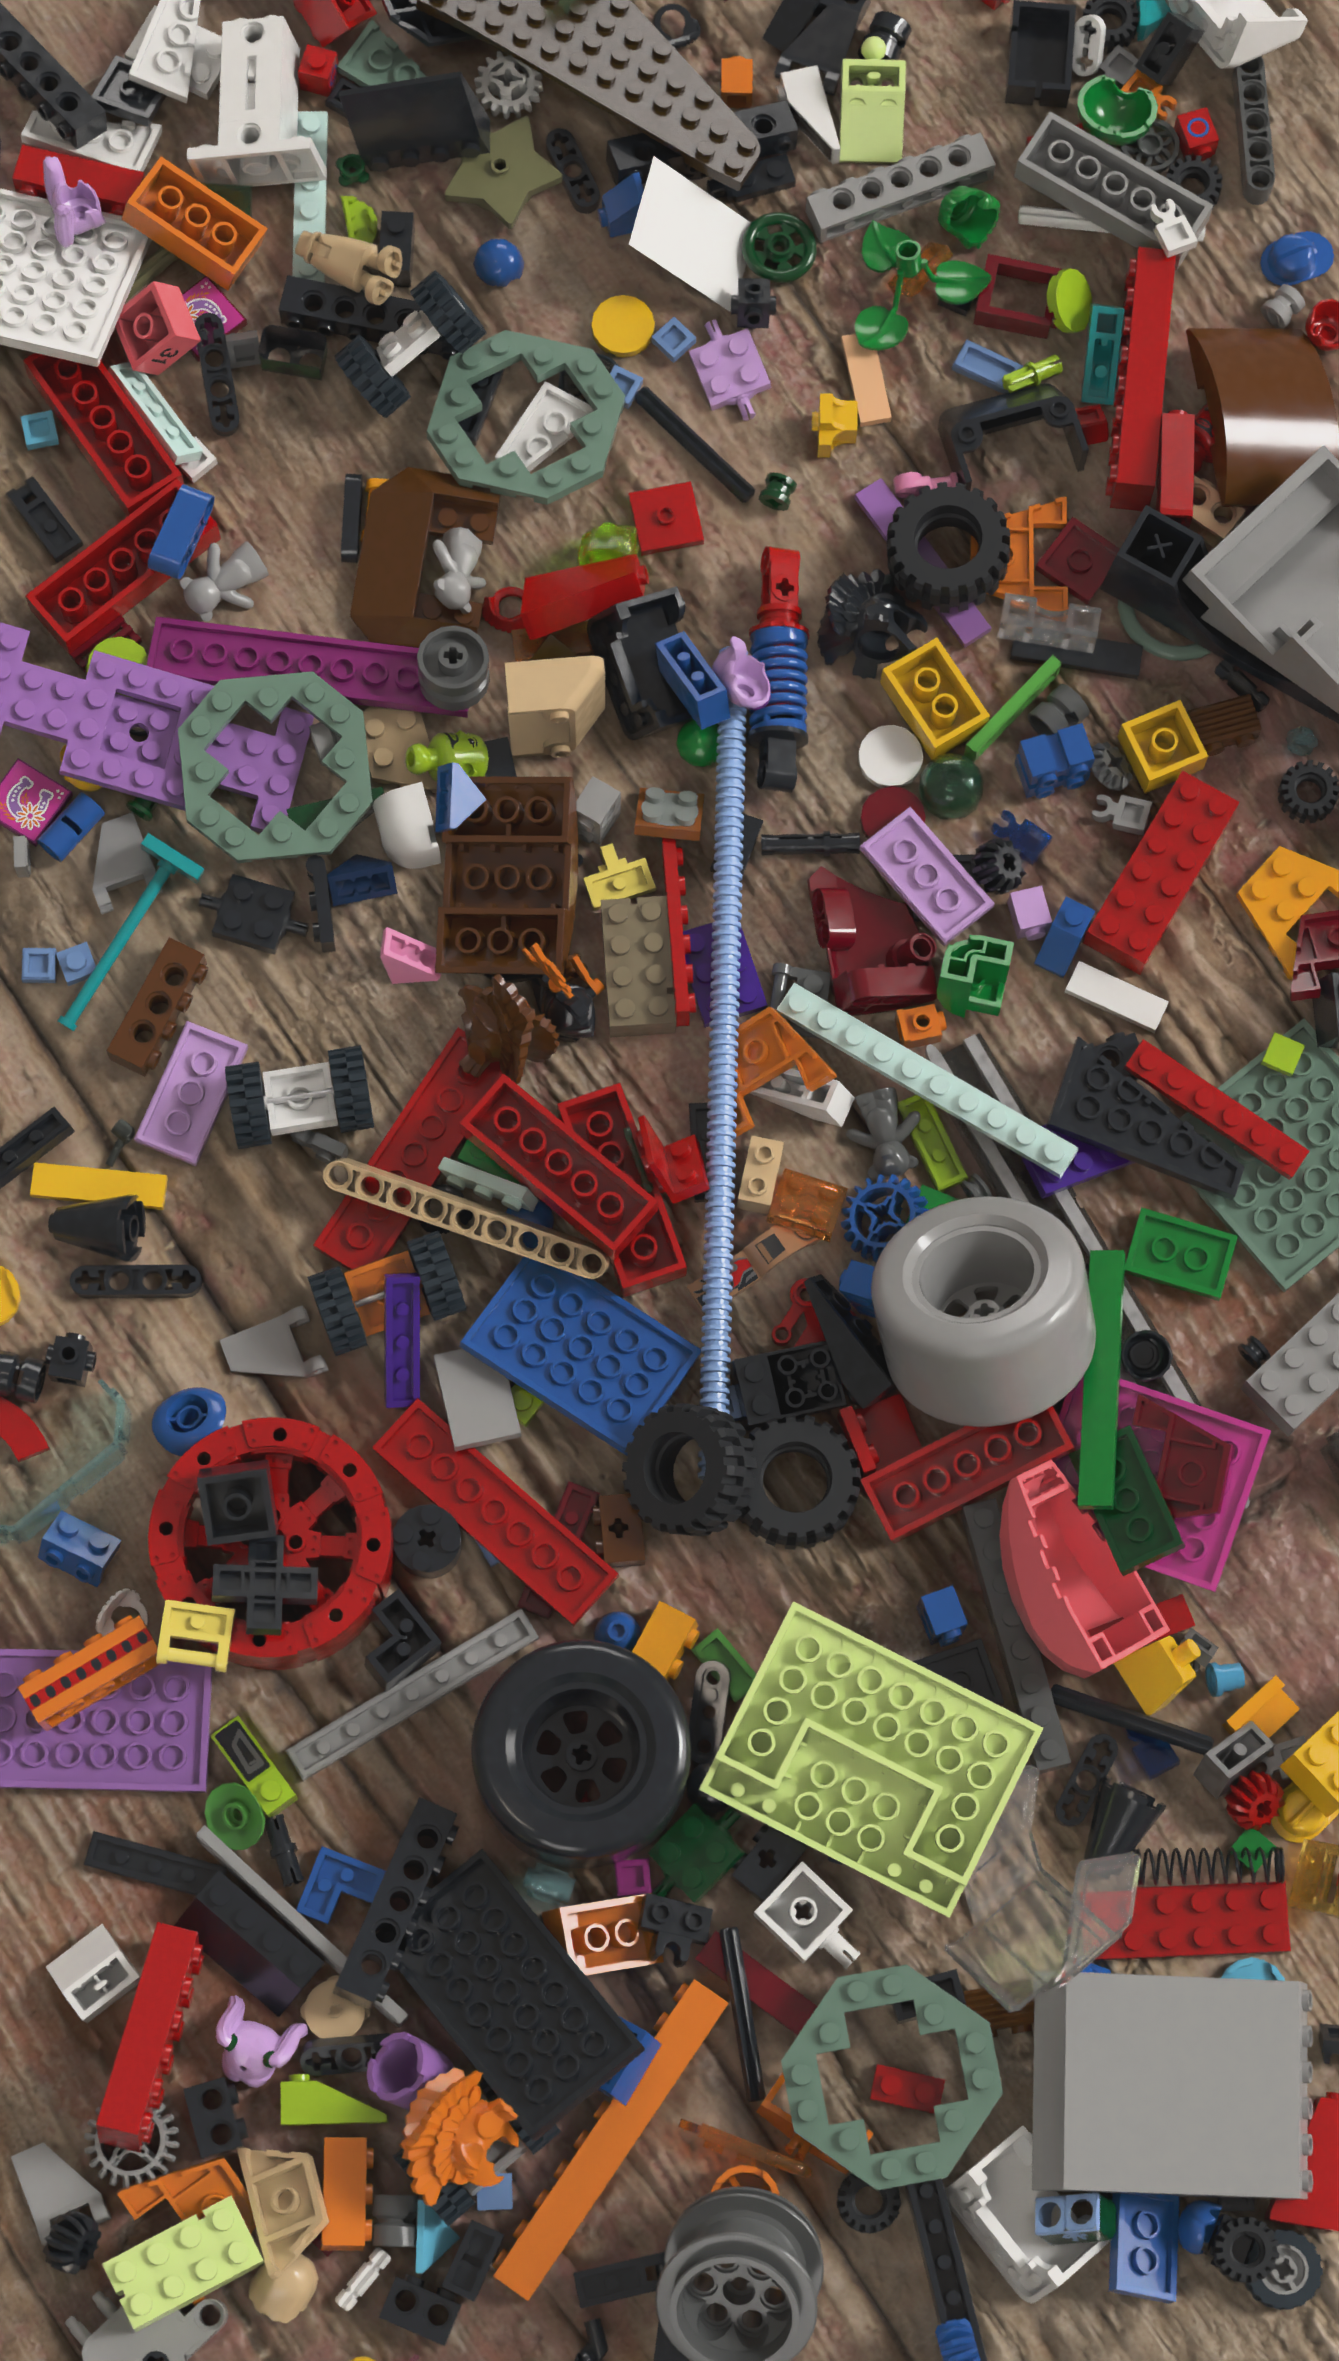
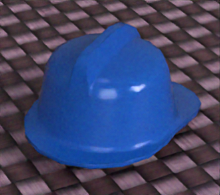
M1305 231L1284 235L1268 245L1262 253L1260 262L1262 273L1275 285H1296L1326 273L1333 264L1334 252L1329 241L1319 233Z

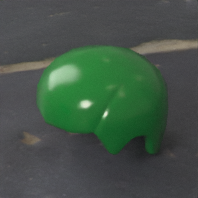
M694 719L685 723L678 733L676 742L681 758L690 765L697 767H706L715 763L719 755L717 753V746H719L717 743V737L719 736L717 727L720 725L714 724L701 730Z

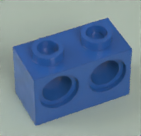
M851 1259L848 1268L841 1274L839 1291L860 1314L876 1318L871 1298V1283L875 1266Z
M952 1585L921 1596L916 1608L930 1645L939 1643L941 1647H945L958 1642L968 1623L954 1586Z

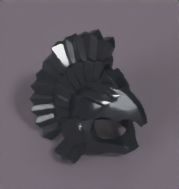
M876 569L870 575L867 572H862L858 578H855L852 574L846 576L843 572L828 588V595L825 597V615L820 621L821 627L817 632V644L820 648L821 656L825 659V665H833L839 655L845 656L853 650L856 655L852 671L853 675H859L863 679L868 677L875 679L878 664L901 659L917 649L907 634L913 630H921L925 633L928 629L927 622L919 612L905 604L906 601L901 595L896 592L893 595L891 594L895 584L894 576L890 575V573L885 575L880 569ZM894 636L899 646L889 651L885 643L888 638Z

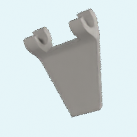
M133 812L104 822L101 826L92 891L102 915L114 911L107 892L145 879L148 886L156 873L150 855L141 849L143 837Z
M303 1305L295 1307L274 1319L219 1340L231 1372L308 1378L329 1370L325 1359L321 1355L312 1357L305 1362L302 1358L292 1328L310 1322L306 1308L304 1309Z
M44 2142L11 2156L42 2245L47 2244L45 2237L51 2231L50 2226L53 2225L51 2221L56 2220L59 2215H65L69 2210L76 2211L89 2205L95 2222L101 2224L112 2219L103 2195Z

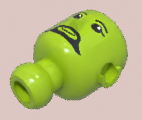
M459 730L457 733L436 734L428 747L420 743L411 745L406 751L405 761L406 767L411 773L420 775L428 771L431 778L437 782L438 766L452 762L459 763L468 776L484 777L488 769L489 758L487 746L481 737Z

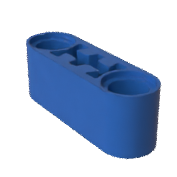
M184 484L180 487L149 555V569L178 580L181 579L211 515L215 502L214 495Z

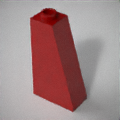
M1171 410L1168 413H1162L1156 511L1189 529L1193 517L1195 414H1187L1183 410Z
M637 554L526 577L520 615L529 639H538L588 620L614 604L644 596L645 585L649 584L647 568L645 565H640Z
M1326 2092L1325 2098H1315L1312 2119H1308V2134H1311L1313 2138V2152L1311 2156H1308V2170H1311L1313 2174L1312 2192H1308V2200L1271 2199L1265 2212L1264 2220L1332 2232L1339 2231V2093Z

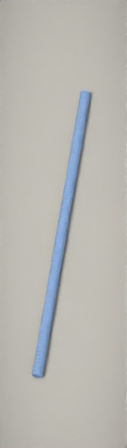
M729 646L724 647V648H722L721 650H719V653H721L723 650H725V649L728 648ZM728 699L731 718L719 722L720 726L717 727V733L719 734L717 737V743L719 744L717 746V753L719 755L716 758V762L719 765L716 766V772L718 773L716 775V782L719 784L716 785V792L718 794L715 796V801L718 804L715 805V811L718 813L715 814V821L718 823L715 824V831L717 833L714 835V840L717 841L714 844V850L717 851L714 854V860L717 861L714 863V870L717 872L713 874V879L716 881L713 883V889L716 891L713 893V899L716 901L713 902L712 907L716 911L712 914V918L715 920L712 923V928L715 930L712 932V938L715 941L712 942L711 946L715 951L711 953V958L714 959L711 962V968L714 969L711 972V978L714 981L710 984V987L714 990L710 992V998L713 999L710 1002V1008L713 1009L710 1012V1018L713 1020L709 1024V1027L713 1030L709 1032V1037L712 1039L709 1042V1048L712 1049L709 1052V1058L712 1060L708 1063V1067L712 1070L708 1072V1078L711 1079L708 1082V1088L711 1089L708 1092V1098L711 1101L707 1103V1108L711 1109V1111L707 1112V1118L710 1119L707 1122V1128L710 1129L707 1132V1138L710 1141L706 1143V1148L709 1149V1152L706 1153V1158L709 1160L706 1163V1169L709 1172L706 1174L710 1190L705 1193V1199L708 1200L705 1203V1209L708 1212L705 1213L704 1219L708 1223L704 1224V1229L707 1231L704 1234V1240L707 1241L704 1244V1250L707 1253L704 1254L703 1260L707 1261V1263L703 1265V1270L706 1272L703 1275V1281L706 1282L703 1285V1291L706 1294L703 1295L702 1301L706 1304L702 1306V1311L705 1313L702 1316V1322L705 1325L702 1326L701 1332L705 1333V1336L701 1337V1342L704 1343V1346L701 1347V1353L704 1354V1357H701V1363L704 1364V1367L700 1369V1373L704 1377L700 1379V1384L703 1385V1388L700 1389V1394L703 1395V1398L700 1399V1405L717 1408L718 1411L729 1414L730 1411L726 1409V1406L730 1405V1400L727 1399V1396L730 1395V1390L727 1388L730 1385V1379L727 1378V1375L730 1374L731 1369L727 1365L731 1363V1359L728 1357V1354L731 1353V1348L728 1347V1344L731 1343V1337L728 1334L731 1333L732 1328L728 1324L732 1322V1317L729 1316V1313L732 1312V1307L729 1306V1303L732 1302V1296L729 1293L733 1290V1286L729 1285V1283L733 1281V1276L730 1275V1272L733 1271V1266L730 1264L733 1261V1255L730 1252L734 1249V1245L730 1244V1242L734 1240V1235L731 1234V1231L734 1230V1225L731 1223L734 1220V1214L731 1211L735 1208L731 1201L735 1199V1194L732 1193V1190L735 1189V1184L732 1183V1180L735 1179V1173L732 1170L736 1167L732 1160L736 1158V1154L733 1152L736 1149V1143L733 1142L736 1139V1133L733 1130L737 1126L733 1120L737 1118V1113L734 1112L737 1109V1103L734 1101L737 1099V1093L734 1090L737 1089L738 1085L734 1080L738 1078V1073L735 1071L738 1068V1063L735 1061L738 1058V1052L735 1050L738 1049L739 1044L735 1040L739 1037V1033L736 1031L739 1028V1023L736 1021L739 1018V1012L736 1010L739 1009L740 1004L736 1001L740 997V993L737 991L740 988V983L737 981L740 979V973L737 971L740 969V963L737 960L741 958V953L738 952L741 949V943L738 942L741 939V933L738 932L741 929V923L738 921L742 918V914L738 911L742 909V904L739 902L742 900V894L739 892L742 890V884L739 881L743 878V874L740 873L743 870V864L740 863L743 860V854L740 853L743 851V844L740 842L744 839V835L741 833L744 830V825L742 824L744 815L741 814L744 812V805L741 803L745 799V796L742 794L745 791V786L743 785L745 776L742 774L745 773V766L743 765L745 763V756L743 754H745L746 748L743 745L746 743V738L743 735L746 734V728L744 727L746 725V718L744 716L747 713V709L735 705ZM701 1450L698 1452V1457L701 1458V1461L698 1462V1467L701 1468V1471L698 1472V1478L704 1480L706 1464L703 1451Z

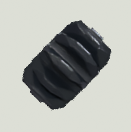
M994 838L975 849L976 854L971 858L975 868L971 872L977 874V884H984L986 893L994 892L995 895H1003L1022 884L1021 879L1026 875L1022 865L1026 861L1022 860L1019 856L1021 849L1013 848L1012 840L1006 841L1002 838Z
M71 2210L65 2215H59L56 2224L50 2226L51 2231L45 2237L47 2244L43 2248V2253L46 2255V2262L59 2271L73 2275L78 2273L79 2270H85L88 2261L94 2259L93 2254L99 2248L97 2244L101 2237V2232L98 2230L99 2223L85 2214Z

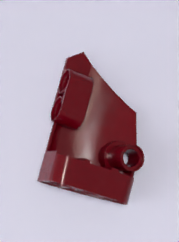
M820 866L807 879L818 944L821 948L826 949L836 1007L851 1016L899 1010L938 999L936 975L931 963V959L936 954V943L928 934L919 933L906 904L863 890Z

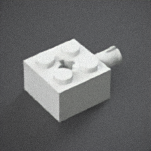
M803 1861L754 1911L753 1916L803 1964L818 1948L822 1949L823 1947L845 1970L852 1964V1961L843 1952L853 1961L861 1954L838 1933L840 1930L838 1926L851 1914L853 1909ZM796 1905L800 1908H803L805 1905L809 1906L810 1911L808 1915L811 1919L802 1918L798 1920L795 1917L797 1910L794 1907Z

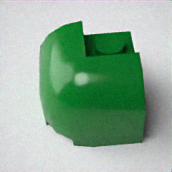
M969 935V938L966 940L958 941L953 945L949 944L944 954L937 986V998L941 1005L950 1013L963 1018L965 1017L966 1009L999 1016L1014 942L982 935Z

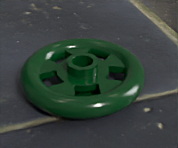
M773 212L764 214L755 219L743 235L742 254L747 266L758 277L770 279V282L788 283L801 278L809 271L816 258L817 245L813 232L804 221L788 213ZM780 225L782 232H775L770 235L767 227ZM796 232L803 241V243L795 246L794 241L790 237V235ZM755 240L765 241L763 251L754 250ZM775 246H781L784 249V251L777 252L773 248ZM796 254L801 261L792 267L787 261ZM766 259L779 263L777 270L765 266Z

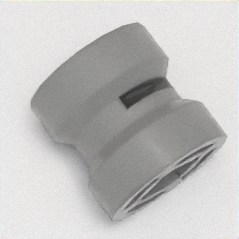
M1283 284L1275 292V298L1269 299L1263 304L1261 313L1272 326L1284 329L1291 322V316L1298 314L1305 307V301L1295 288L1288 284Z

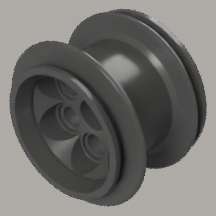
M753 2187L719 2189L700 2197L689 2205L680 2215L667 2239L664 2253V2268L658 2279L655 2295L658 2320L673 2346L691 2361H791L806 2346L814 2331L818 2312L817 2296L820 2292L824 2275L821 2244L813 2225L805 2214L787 2199L770 2191ZM702 2273H707V2274H709L710 2276H704V2275H701V2274H702ZM771 2287H778L780 2290H776Z

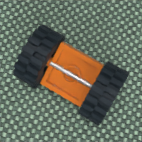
M439 1231L407 1241L408 1250L344 1272V1276L340 1266L307 1277L335 1356L367 1346L365 1335L367 1337L384 1331V1274H419L420 1317L431 1313L434 1321L466 1310L458 1279Z

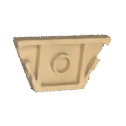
M369 706L363 713L369 771L372 781L382 784L395 783L400 787L422 782L424 789L432 790L433 793L437 794V782L431 778L428 771L416 775L408 771L406 767L405 757L407 749L416 743L423 744L426 747L430 743L421 712Z
M241 2147L237 2151L267 2275L275 2280L285 2272L329 2223L314 2159L308 2153H283L278 2150L258 2151Z

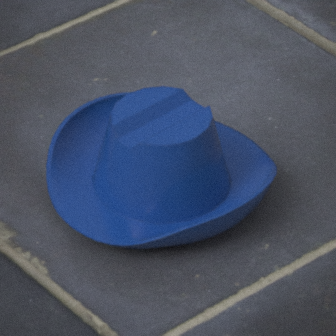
M202 1387L187 1388L171 1395L154 1412L152 1418L154 1436L167 1451L174 1455L182 1456L198 1441L222 1428L226 1417L225 1400L218 1392Z

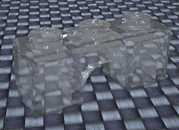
M1005 593L997 638L1093 653L1097 641L1102 608L1070 603L1068 609L1064 611H1049L1039 607L1035 597Z

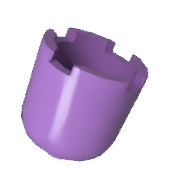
M406 2032L391 2034L380 2042V2045L383 2047L377 2053L375 2060L371 2058L368 2062L367 2080L369 2089L375 2092L380 2099L409 2110V2103L417 2098V2091L424 2088L427 2081L434 2080L439 2074L448 2073L454 2066L442 2051L418 2037Z

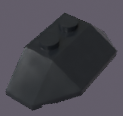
M381 0L389 20L427 47L478 39L416 9L417 0Z

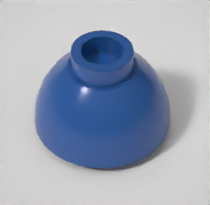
M615 1611L606 1614L599 1620L595 1627L594 1640L611 1643L632 1652L642 1632L640 1625L634 1617L625 1612Z

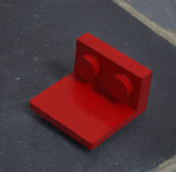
M645 1115L638 1117L640 1130L636 1131L640 1146L645 1150V1154L641 1155V1159L647 1173H654V1180L660 1193H666L671 1202L675 1204L710 1190L700 1143L695 1134L663 1146Z
M900 1394L883 1399L864 1409L854 1410L851 1405L839 1410L837 1418L843 1434L848 1440L849 1448L854 1449L857 1456L856 1463L857 1467L860 1468L861 1479L922 1448Z

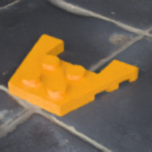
M1279 846L1237 892L1236 897L1256 929L1260 930L1273 956L1277 957L1283 966V972L1287 978L1292 980L1297 943L1287 936V933L1301 919V915H1305L1326 890H1329L1339 898V870Z

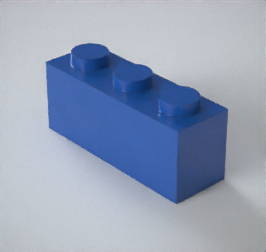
M685 631L656 642L655 647L660 673L700 729H705L731 718L727 689Z

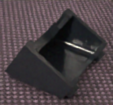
M677 586L614 604L591 617L587 623V634L594 654L604 659L605 684L625 736L632 741L693 720V717L660 673L655 647L656 642L678 634L675 624L683 619L686 605Z

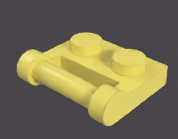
M165 1600L156 1663L167 1664L170 1661L214 1667L217 1672L226 1673L235 1609ZM171 1638L219 1644L218 1652L214 1654L171 1648Z

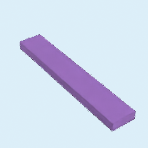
M880 478L856 493L855 500L884 540L887 541V530L889 523L893 522V513L897 507H902V505L883 479ZM923 537L918 544L920 556L933 566L948 569L927 539ZM973 602L968 604V610L961 612L958 611V607L949 608V613H941L940 607L933 606L963 648H966L991 631L990 625Z

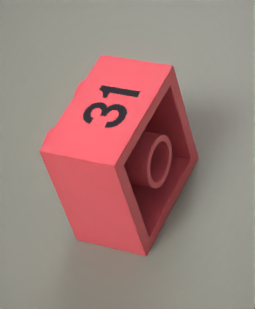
M155 281L150 283L123 306L115 326L132 370L153 375H160L201 341L180 288Z

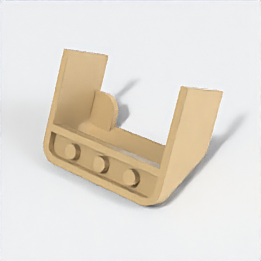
M579 656L505 663L512 758L551 755L554 758L569 756L570 752L577 748L605 709L604 659L599 656Z

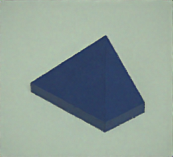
M355 854L327 874L333 906L398 894L393 866L390 861Z

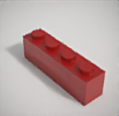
M22 145L12 180L16 192L48 199L44 184L43 160L46 156L58 157L66 184L69 187H76L78 180L88 183L98 196L102 212L123 216L127 201L144 180L145 173Z

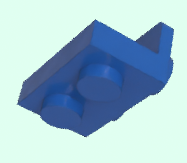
M61 1510L42 1537L38 1558L51 1567L58 1568L75 1576L81 1582L98 1587L102 1582L105 1569L120 1548L121 1539Z

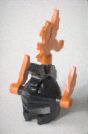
M537 942L530 947L532 954L526 948H523L522 952L529 961L546 974L539 975L538 979L534 978L531 983L540 1014H545L544 1017L551 1019V1024L557 1026L555 1032L560 1033L558 1040L576 1043L580 1038L593 1037L596 1017L592 999L605 989L603 983L598 978L592 980L578 955H575L570 961L577 974L587 984L585 988L565 983L566 979L556 968L555 964L546 958Z

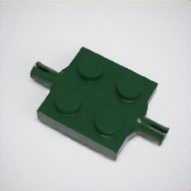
M694 1803L648 1852L661 1867L665 1875L657 1886L651 1890L652 1893L665 1897L674 1887H677L694 1903H698L745 1854L733 1841L729 1832L731 1826L742 1817V1814L737 1812V1809L730 1807L718 1820L711 1817L699 1804Z

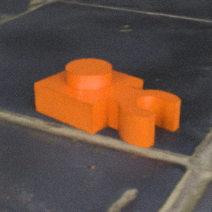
M1137 69L1121 90L1130 93L1135 92L1138 87L1152 91L1158 104L1156 118L1166 121L1168 114L1161 107L1166 106L1174 111L1177 101L1172 96L1160 95L1163 86Z

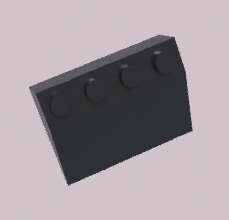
M461 71L339 91V97L360 157L370 171L385 172L390 168L416 167L422 163H442L449 159L460 157L474 158L479 154L490 153V118Z

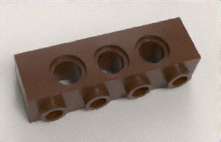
M170 937L168 938L106 1050L111 1061L144 1077L149 1069L154 1070L162 1055L160 1049L164 1041L169 1042L174 1036L177 1029L175 1021L180 1012L185 1013L188 1010L193 999L191 992L196 983L202 984L208 973L207 962L203 953ZM173 975L184 977L183 982L177 986H171L167 983L168 979ZM165 1003L168 1005V1009L162 1014H155L151 1012L154 1005ZM143 1031L153 1033L152 1038L148 1042L140 1043L136 1041L137 1035Z

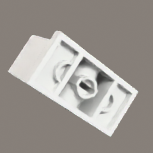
M268 15L264 18H237L233 21L222 22L218 145L203 144L199 147L187 148L188 163L199 182L210 190L326 180L327 168L311 137L297 136L300 48L284 16Z

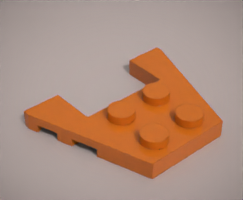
M1059 497L1054 502L1040 505V503L1032 505L1027 510L1017 513H1005L1007 528L1010 531L1009 563L1007 564V573L1004 580L999 581V588L991 596L1067 619L1068 587L1034 586V528L1064 529L1067 525V497ZM970 534L971 561L979 551V544Z
M770 1006L741 1023L739 1028L736 1029L739 1033L738 1039L735 1040L739 1043L738 1049L735 1050L738 1052V1058L735 1060L738 1063V1068L735 1069L738 1073V1078L734 1080L738 1083L737 1089L734 1090L737 1093V1099L734 1100L737 1103V1109L734 1110L737 1113V1118L733 1120L737 1124L736 1129L733 1130L736 1133V1138L755 1127L743 1097L797 1065L806 1089L812 1092L837 1078L836 1073L778 1011Z
M224 2156L127 2186L116 2192L134 2220L164 2199L168 2200L182 2221L195 2214L201 2220L205 2218L204 2209L232 2196L250 2234L256 2228L248 2192ZM203 2296L202 2298L192 2302V2304L196 2306L205 2297Z

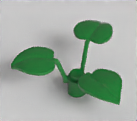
M872 220L863 238V261L869 269L878 273L887 272L894 266L897 269V283L890 311L883 306H872L861 311L856 318L855 333L859 345L869 350H885L899 344L907 335L908 320L896 314L904 277L912 278L923 269L930 281L937 283L935 286L937 297L946 303L958 305L967 303L977 297L991 282V275L970 263L952 260L939 264L936 269L937 276H935L928 266V260L921 259V247L916 241L911 240L909 236L899 230L883 226Z

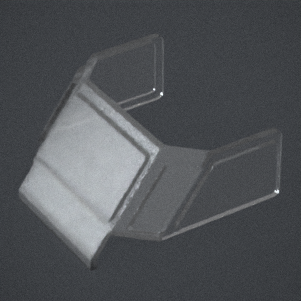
M1034 1765L1024 1767L964 1888L974 1927L955 1943L945 1944L944 1949L1008 2012L1019 2011L1041 1991L1044 1993L1058 1984L1059 1988L1068 1983L1122 1937V1932L1132 1923L1141 1863L1140 1856L1135 1852L1082 1860L1076 1868L1073 1895L1042 1868L1031 1831L1039 1780V1770Z

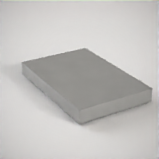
M463 1349L433 1355L455 1451L521 1437V1430L508 1378Z

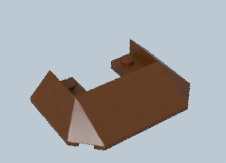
M413 467L405 468L371 492L350 611V618L360 628L369 642L419 648L421 642L429 633L448 626L468 628L478 634L483 603L469 601L471 611L468 614H463L459 609L447 608L435 595L420 593L429 535L443 537L446 531L462 527L469 529L482 541V544L493 545L501 499L500 494L492 493L489 488L473 485L472 488L461 486L456 482L452 474Z

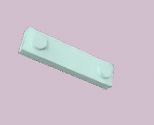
M130 362L110 366L108 371L174 464L178 465L199 460L203 449L148 376L143 372L133 371Z

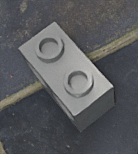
M592 776L576 801L578 837L587 843L594 841L601 845L621 814V792Z

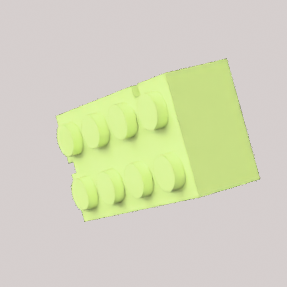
M232 2196L204 2209L205 2218L199 2220L195 2214L102 2264L118 2296L125 2294L126 2297L120 2299V2302L136 2332L265 2264Z

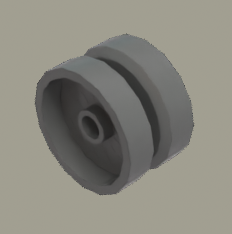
M459 626L441 627L429 633L421 642L417 654L419 686L426 700L440 709L449 711L465 710L477 704L487 693L490 682L489 654L485 642L472 630Z

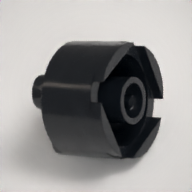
M434 1504L413 1507L399 1518L393 1529V1547L397 1560L409 1574L423 1578H437L448 1573L457 1564L462 1550L461 1533L458 1523L445 1509ZM423 1536L428 1538L434 1537V1546L429 1548L425 1544L420 1547L422 1544L421 1538Z

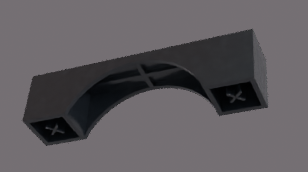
M1146 505L1117 553L1100 589L1339 724V714L1201 619V616L1209 608L1182 579L1208 554L1204 539L1201 535Z

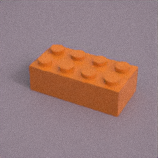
M162 156L127 201L122 216L123 221L227 291H229L262 245L268 229Z

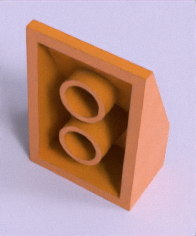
M645 1894L561 1907L542 1912L544 1925L586 1976L664 1962L663 1955L659 1956L655 1961L649 1959L651 1939L654 1933L637 1930L643 1896Z

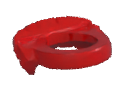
M505 587L498 590L492 597L484 598L482 615L490 626H494L495 629L503 632L506 631V633H522L526 631L520 614L513 618H506L500 614L499 609L500 602L506 597L514 596L522 600L523 589Z

